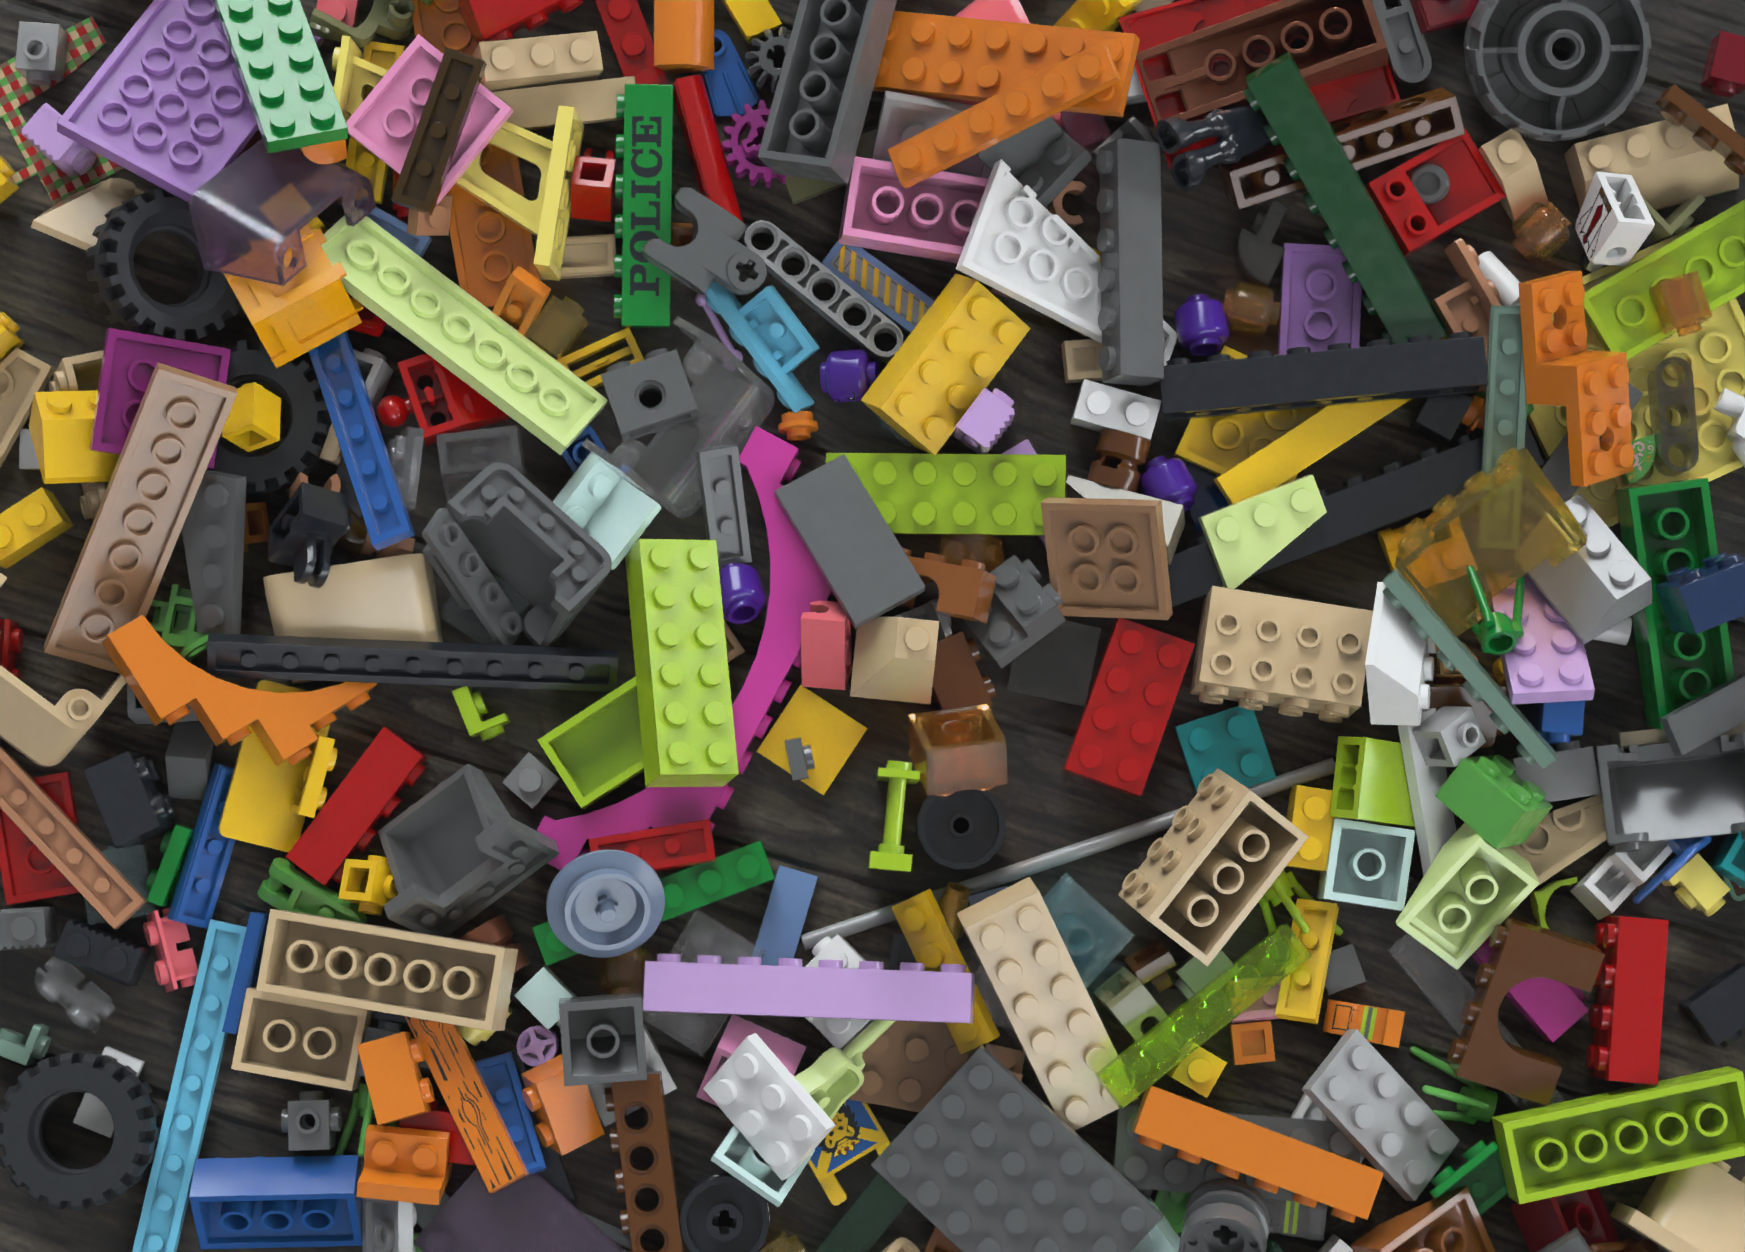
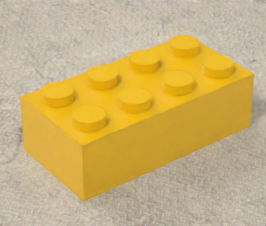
M955 274L860 401L914 447L936 456L955 430L957 423L981 391L989 385L1031 328L978 280Z

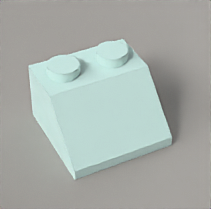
M733 1125L713 1154L711 1161L779 1207L815 1152V1149L790 1177L782 1181L736 1126Z

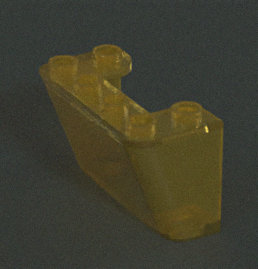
M1515 447L1510 448L1497 459V466L1486 474L1480 471L1473 475L1465 483L1463 491L1455 497L1451 494L1443 497L1433 507L1432 510L1434 512L1423 520L1420 517L1415 518L1401 531L1404 537L1397 547L1398 553L1394 566L1456 636H1459L1483 619L1466 571L1468 565L1474 567L1490 608L1491 599L1547 558H1549L1548 562L1554 568L1587 544V533L1527 448L1517 450Z

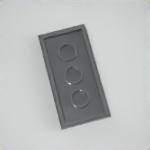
M844 454L774 491V497L855 629L925 592L926 586Z

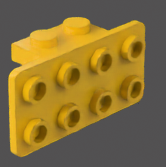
M268 680L259 681L255 689L275 693L309 692ZM330 725L316 732L313 726L311 727L318 738L309 747L312 754L294 766H291L288 760L276 766L251 726L248 727L252 733L241 741L218 826L219 834L227 838L289 853L301 836L305 817L314 818L316 810L320 811L326 800L327 788L323 787L326 772H331L334 768L338 752L337 748L333 747L335 739L327 737Z

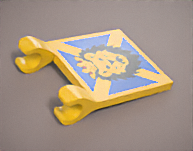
M847 1099L832 1119L835 1124L834 1128L815 1148V1152L808 1161L827 1197L834 1206L840 1205L847 1199L845 1191L834 1174L874 1149L880 1155L891 1143L866 1102Z

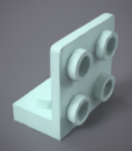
M591 453L553 501L555 505L609 553L612 561L611 570L618 566L661 510V505L624 480Z

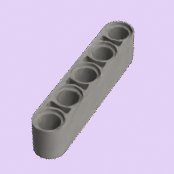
M760 220L752 223L747 228L744 238L745 247L758 254L764 260L768 273L862 350L867 351L873 359L882 363H888L903 344L902 331L894 322L774 224ZM760 233H767L774 239L773 245L764 251L758 250L752 245L753 238ZM791 258H797L804 263L805 268L799 275H788L782 270L784 262ZM828 283L835 289V294L830 300L820 301L813 295L814 288L818 284ZM852 308H858L865 313L866 319L861 325L851 326L844 321L843 316L845 312ZM889 333L896 339L897 344L895 348L886 352L879 350L875 346L874 340L879 334Z

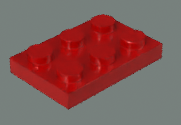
M71 772L32 778L80 829ZM0 808V869L6 905L80 893Z

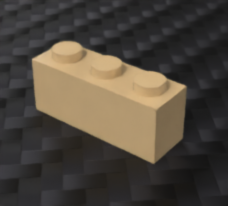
M597 31L479 42L473 54V57L484 60L487 64L480 84L490 92L594 81L598 79L603 71Z

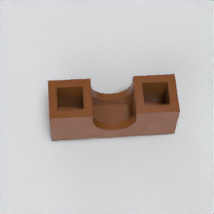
M902 548L924 585L930 582L937 584L939 599L936 611L949 617L987 624L997 576L985 571V564L967 559H962L961 565L947 563L948 557L925 552L924 559L911 557V550ZM916 597L897 607L913 609Z

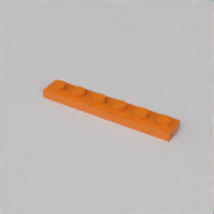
M1101 41L887 149L900 184L905 188H909L1121 82V78L1108 46Z

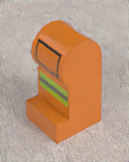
M1328 999L1323 1031L1344 1035L1348 1029H1357L1368 1042L1399 1048L1405 1012Z

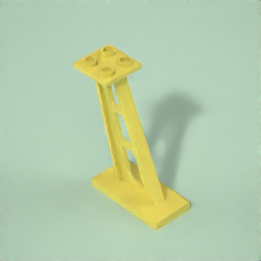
M342 35L341 46L335 47L332 57V69L336 71L335 83L332 87L347 122L364 101V88L366 86L375 88L388 70L363 60V53L352 38ZM558 105L553 141L506 121L488 143L518 156L540 169L541 180L536 200H528L486 175L480 165L482 151L455 183L537 237L533 264L544 279L560 281L571 214L570 184L575 158L580 156L584 124L575 108Z

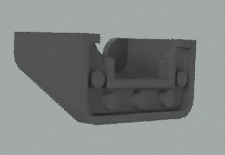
M497 462L487 466L457 493L445 507L454 517L481 559L534 606L524 618L522 628L525 636L535 646L551 647L556 643L611 570L612 561L609 553L518 470L507 463Z
M1742 731V734L1731 736V739H1729V735H1720L1718 738L1706 742L1683 756L1674 755L1670 743L1642 746L1633 744L1629 745L1627 750H1624V747H1618L1617 744L1596 747L1595 759L1607 843L1609 846L1616 845L1617 853L1642 850L1641 843L1741 833L1742 840H1745V731Z

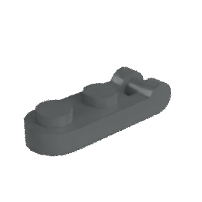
M1371 0L1387 45L1388 64L1394 79L1401 85L1408 87L1421 84L1430 74L1432 59L1424 34L1420 32L1410 0H1396L1398 7L1389 10L1386 9L1384 3L1386 0Z

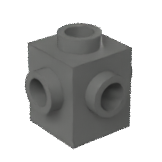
M322 1090L299 1091V1099L288 1101V1108L282 1109L281 1113L282 1132L288 1133V1150H330L336 1146L335 1131H341L342 1111L341 1107H335V1097L324 1098ZM309 1114L315 1118L314 1126L308 1121Z

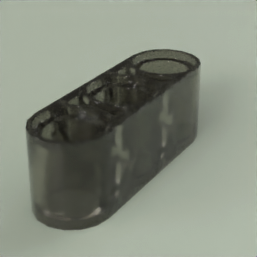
M1673 356L1664 359L1651 368L1647 379L1651 435L1654 434L1656 443L1654 465L1659 473L1668 477L1679 476L1689 471L1696 465L1699 457L1693 372L1686 360ZM1664 368H1670L1677 374L1678 382L1676 387L1669 386L1663 381L1662 371ZM1667 407L1674 408L1679 412L1681 422L1678 427L1672 426L1666 421L1665 411ZM1670 447H1676L1683 453L1684 462L1681 467L1675 466L1670 462L1668 458Z

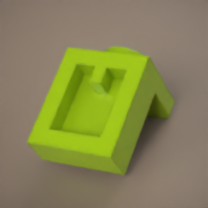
M463 686L452 691L471 737L480 735L482 741L494 738L505 732L503 729L504 725L511 723L509 716L505 713L484 721L482 715L489 712L480 691L473 693L470 686Z

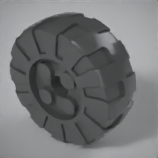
M1478 0L1479 2L1471 18L1468 20L1463 42L1465 52L1464 69L1471 90L1483 106V109L1506 129L1512 128L1519 132L1521 136L1540 141L1554 142L1581 138L1612 123L1625 112L1626 107L1635 95L1639 93L1648 72L1649 49L1652 48L1649 22L1645 20L1639 0ZM1563 38L1567 43V54L1563 60L1559 61L1552 53V46L1557 39Z

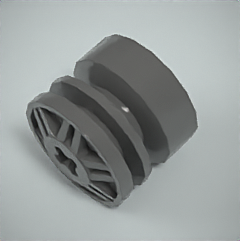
M1219 1179L1203 1184L1196 1188L1188 1199L1178 1252H1266L1271 1221L1268 1203L1258 1190L1241 1181Z

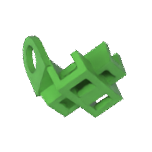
M172 584L169 602L152 601L151 606L155 607V612L151 625L156 632L162 633V639L189 662L207 650L208 633L198 632L191 590L181 588L177 584ZM176 611H178L175 628H173Z

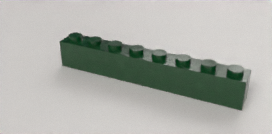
M1287 52L1247 75L1246 83L1248 88L1243 90L1249 104L1254 111L1262 109L1268 120V123L1264 124L1263 127L1274 146L1280 143L1288 155L1283 162L1294 181L1301 178L1308 192L1303 194V197L1313 215L1321 213L1328 225L1322 230L1333 250L1340 247L1347 260L1342 262V266L1353 284L1360 281L1366 292L1361 299L1372 318L1379 315L1386 328L1380 330L1383 338L1392 340V344L1408 343V339L1414 336L1429 335L1432 336V341L1445 337L1446 332L1441 320L1291 54Z

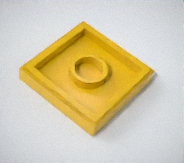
M800 684L756 752L791 774L785 740L801 738L802 746H811L815 768L807 770L809 779L800 781L824 796L868 728Z

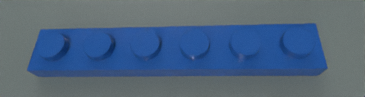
M346 331L310 350L309 354L372 546L377 550H381L410 538L415 533Z

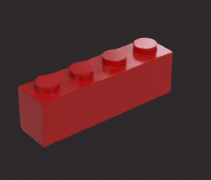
M383 727L287 854L286 858L324 886H331L334 881L340 884L345 859H351L358 849L364 852L378 834L374 827L383 816L389 819L402 802V799L398 797L407 784L413 787L427 768L422 764L427 756L391 729Z

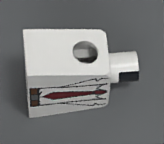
M1596 171L1575 225L1576 232L1585 250L1580 259V264L1588 271H1597L1603 268L1604 265L1624 266L1629 264L1655 226L1632 175Z

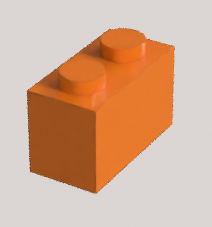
M404 1031L357 1045L377 1125H387L431 1112L429 1103L435 1101L429 1078H422L419 1063L424 1061V1055L418 1038L412 1039L411 1033Z
M562 1054L521 1074L526 1087L522 1090V1096L530 1111L535 1112L539 1123L535 1125V1131L544 1147L549 1146L563 1156L605 1134L588 1086L564 1085Z

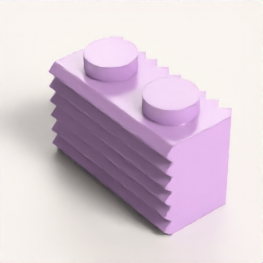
M43 104L22 128V135L70 178L76 177L78 174H85L95 163L96 157L94 155L96 152L57 132V121L62 115L49 104Z
M984 388L957 423L953 436L976 454H988L989 451H992L993 446L997 444L998 439L1002 437L1003 432H1006L1007 427L1012 423L1015 415L1012 408L1014 401L997 388L993 392Z

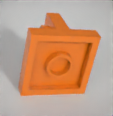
M369 1124L365 1136L364 1167L357 1182V1197L439 1205L452 1173V1163L448 1162L450 1132Z

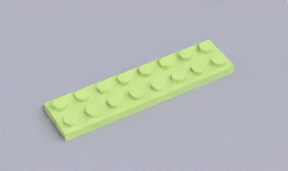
M354 206L324 234L327 242L322 244L321 247L332 266L340 262L347 276L341 278V281L349 295L559 455L571 445L603 410L608 399L499 316L492 313L486 306Z

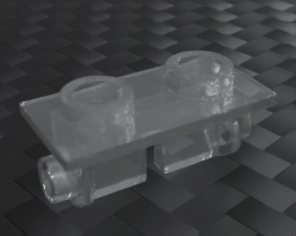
M52 956L44 965V968L48 970L47 973L40 967L36 970L35 982L38 984L36 989L49 1002L54 1003L57 1000L69 1010L66 1013L67 1016L81 1029L89 1027L96 1033L100 1024L98 1017L101 1016L107 1019L116 1009L111 1003L113 999L92 981L80 992L76 986L84 979L85 975L72 964Z

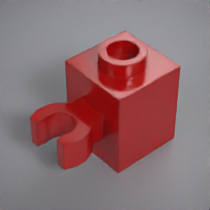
M587 148L584 156H576L570 184L571 218L611 222L616 182V160L614 159L613 151L608 150L606 158L592 157V149Z

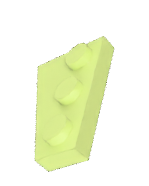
M1310 474L1201 516L1198 519L1224 588L1235 589L1327 513L1314 476Z

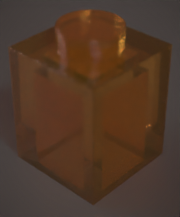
M1698 271L1661 281L1650 289L1664 335L1677 331L1679 337L1694 334L1703 330L1701 324L1712 317Z

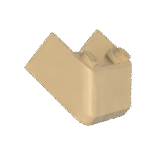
M0 573V588L7 580V577ZM0 665V738L35 764L43 767L55 766L69 754L126 684V680L120 674L101 699L85 689L70 690L54 706Z

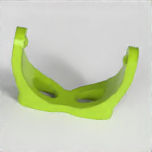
M1577 877L1552 881L1538 891L1530 893L1532 913L1537 920L1536 926L1549 930L1545 920V912L1551 894L1561 886H1572L1578 883Z

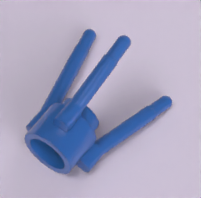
M1711 837L1668 840V845L1676 856L1633 898V903L1639 904L1662 881L1670 880L1694 854L1711 842Z

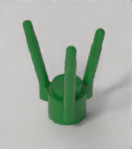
M1468 565L1466 571L1483 620L1481 625H1479L1471 614H1467L1465 620L1480 641L1483 653H1491L1493 655L1506 654L1516 646V638L1524 635L1521 625L1524 577L1519 576L1516 579L1513 618L1511 621L1509 617L1501 612L1491 613L1475 569L1472 565Z

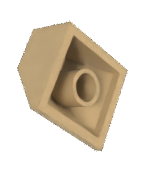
M109 178L64 198L35 218L31 228L87 251L88 248L95 246L98 238L92 234L97 226L106 222L107 218L104 215L111 209L120 206L123 201L145 192L135 188V184L126 179Z
M879 616L858 627L856 630L850 697L930 705L939 621Z

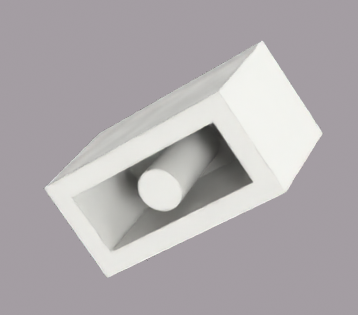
M1084 379L1070 424L1101 432L1103 428L1119 430L1150 441L1161 401Z

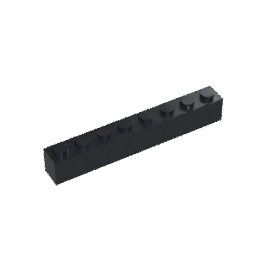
M1466 331L1452 333L1448 335V339L1432 341V336L1421 335L1408 339V343L1392 344L1390 339H1379L1368 342V347L1351 348L1350 343H1337L1327 346V351L1311 352L1310 347H1295L1288 349L1285 355L1271 356L1270 351L1261 350L1247 353V358L1231 359L1228 354L1212 355L1206 358L1207 362L1191 363L1189 358L1171 359L1166 361L1167 366H1164V379L1160 380L1163 421L1485 392L1488 385L1484 337H1473L1472 332Z

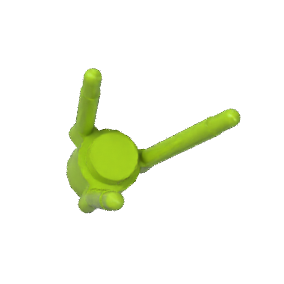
M1285 870L1281 872L1258 902L1276 956L1280 960L1285 957L1268 901L1270 900L1274 907L1283 902L1301 931L1307 934L1310 929L1290 897L1295 895V892L1301 899L1314 900L1298 883L1292 871L1286 874ZM1336 924L1335 934L1341 936L1343 930Z

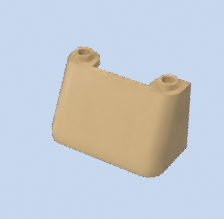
M422 553L330 566L327 580L321 588L311 587L308 582L305 584L294 582V571L263 577L274 636L443 642L433 568L429 560ZM292 680V684L307 683L314 680Z

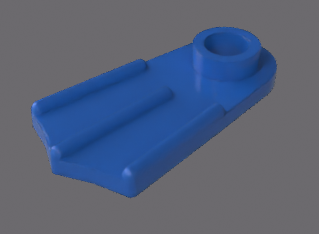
M714 29V40L719 41L722 47L718 52L714 53V70L702 71L715 118L731 117L733 113L743 117L745 115L744 105L748 103L751 107H754L761 98L751 78L748 76L747 70L730 37L724 31Z

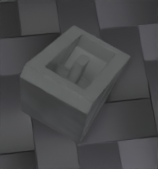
M200 721L176 722L165 755L170 798L203 800L214 765L216 746Z

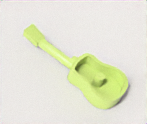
M873 1020L843 1050L836 1047L828 1049L809 1068L794 1076L831 1120L842 1104L857 1092L864 1082V1075L861 1071L865 1066L862 1058L863 1052L896 1021Z

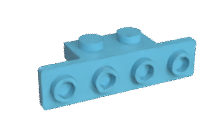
M713 281L705 293V299L709 307L715 313L721 314L730 326L729 332L732 338L741 346H745L753 357V364L756 370L771 381L777 389L778 399L786 408L792 409L794 413L809 409L814 404V401L792 371L820 349V347L773 285L765 287L746 305L742 306L732 292Z

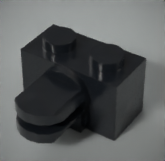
M302 482L268 528V561L293 567L294 582L300 584L308 582L311 587L321 588L330 572V555L333 547L341 536H345L348 533L351 525L352 516L351 513H348L347 495Z

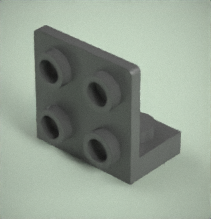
M1052 117L976 154L991 171L994 163L1002 159L1011 168L1009 172L1023 186L1028 185L1037 194L1036 199L1045 208L1093 159L1089 152L1067 135Z

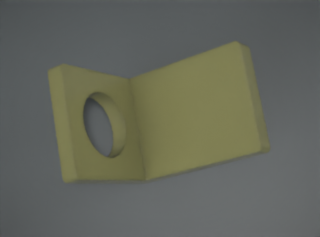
M1701 194L1685 200L1664 220L1643 198L1655 223L1648 236L1654 242L1671 236L1673 233L1679 235L1692 224L1694 218L1691 214L1706 199Z

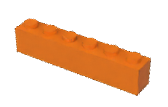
M1147 1084L1131 1129L1134 1133L1140 1135L1138 1142L1160 1151L1163 1144L1178 1149L1176 1155L1178 1158L1197 1165L1200 1164L1202 1158L1217 1163L1215 1171L1238 1180L1241 1172L1256 1178L1253 1185L1277 1194L1279 1187L1294 1192L1293 1201L1314 1209L1317 1202H1321L1333 1207L1331 1215L1352 1223L1355 1222L1356 1216L1368 1220L1384 1175L1383 1172L1150 1084Z

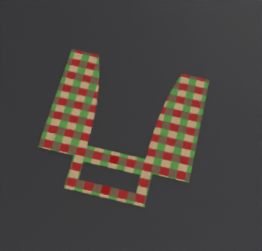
M93 16L65 30L68 34L64 78L80 67L106 43ZM16 56L0 64V118L3 117L28 164L27 167L15 172L16 174L11 177L16 184L38 174L53 204L56 205L64 198L80 192L124 169L122 166L96 153L94 155L96 157L95 163L85 174H78L76 177L70 178L48 158H45L22 135V128L26 125V122L18 107L42 94L60 81L51 80L50 85L28 83L26 81L27 78H24L15 69Z

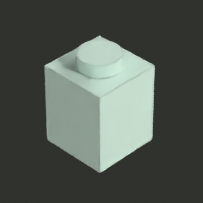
M547 966L542 967L514 995L547 1030L552 1029L555 1025L560 1028V998L577 997Z

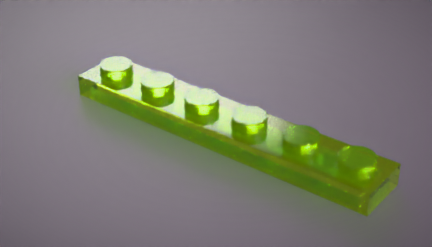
M1287 924L1280 925L1098 1071L1095 1076L1118 1107L1124 1108L1308 960L1311 955Z

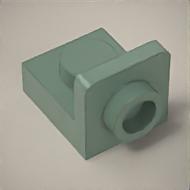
M34 1024L26 1043L23 1042L25 1037L23 1034L7 1028H1L0 1056L25 1066L35 1065L37 1059L42 1060L45 1057L50 1046L51 1037L47 1036L50 1027L44 1024Z

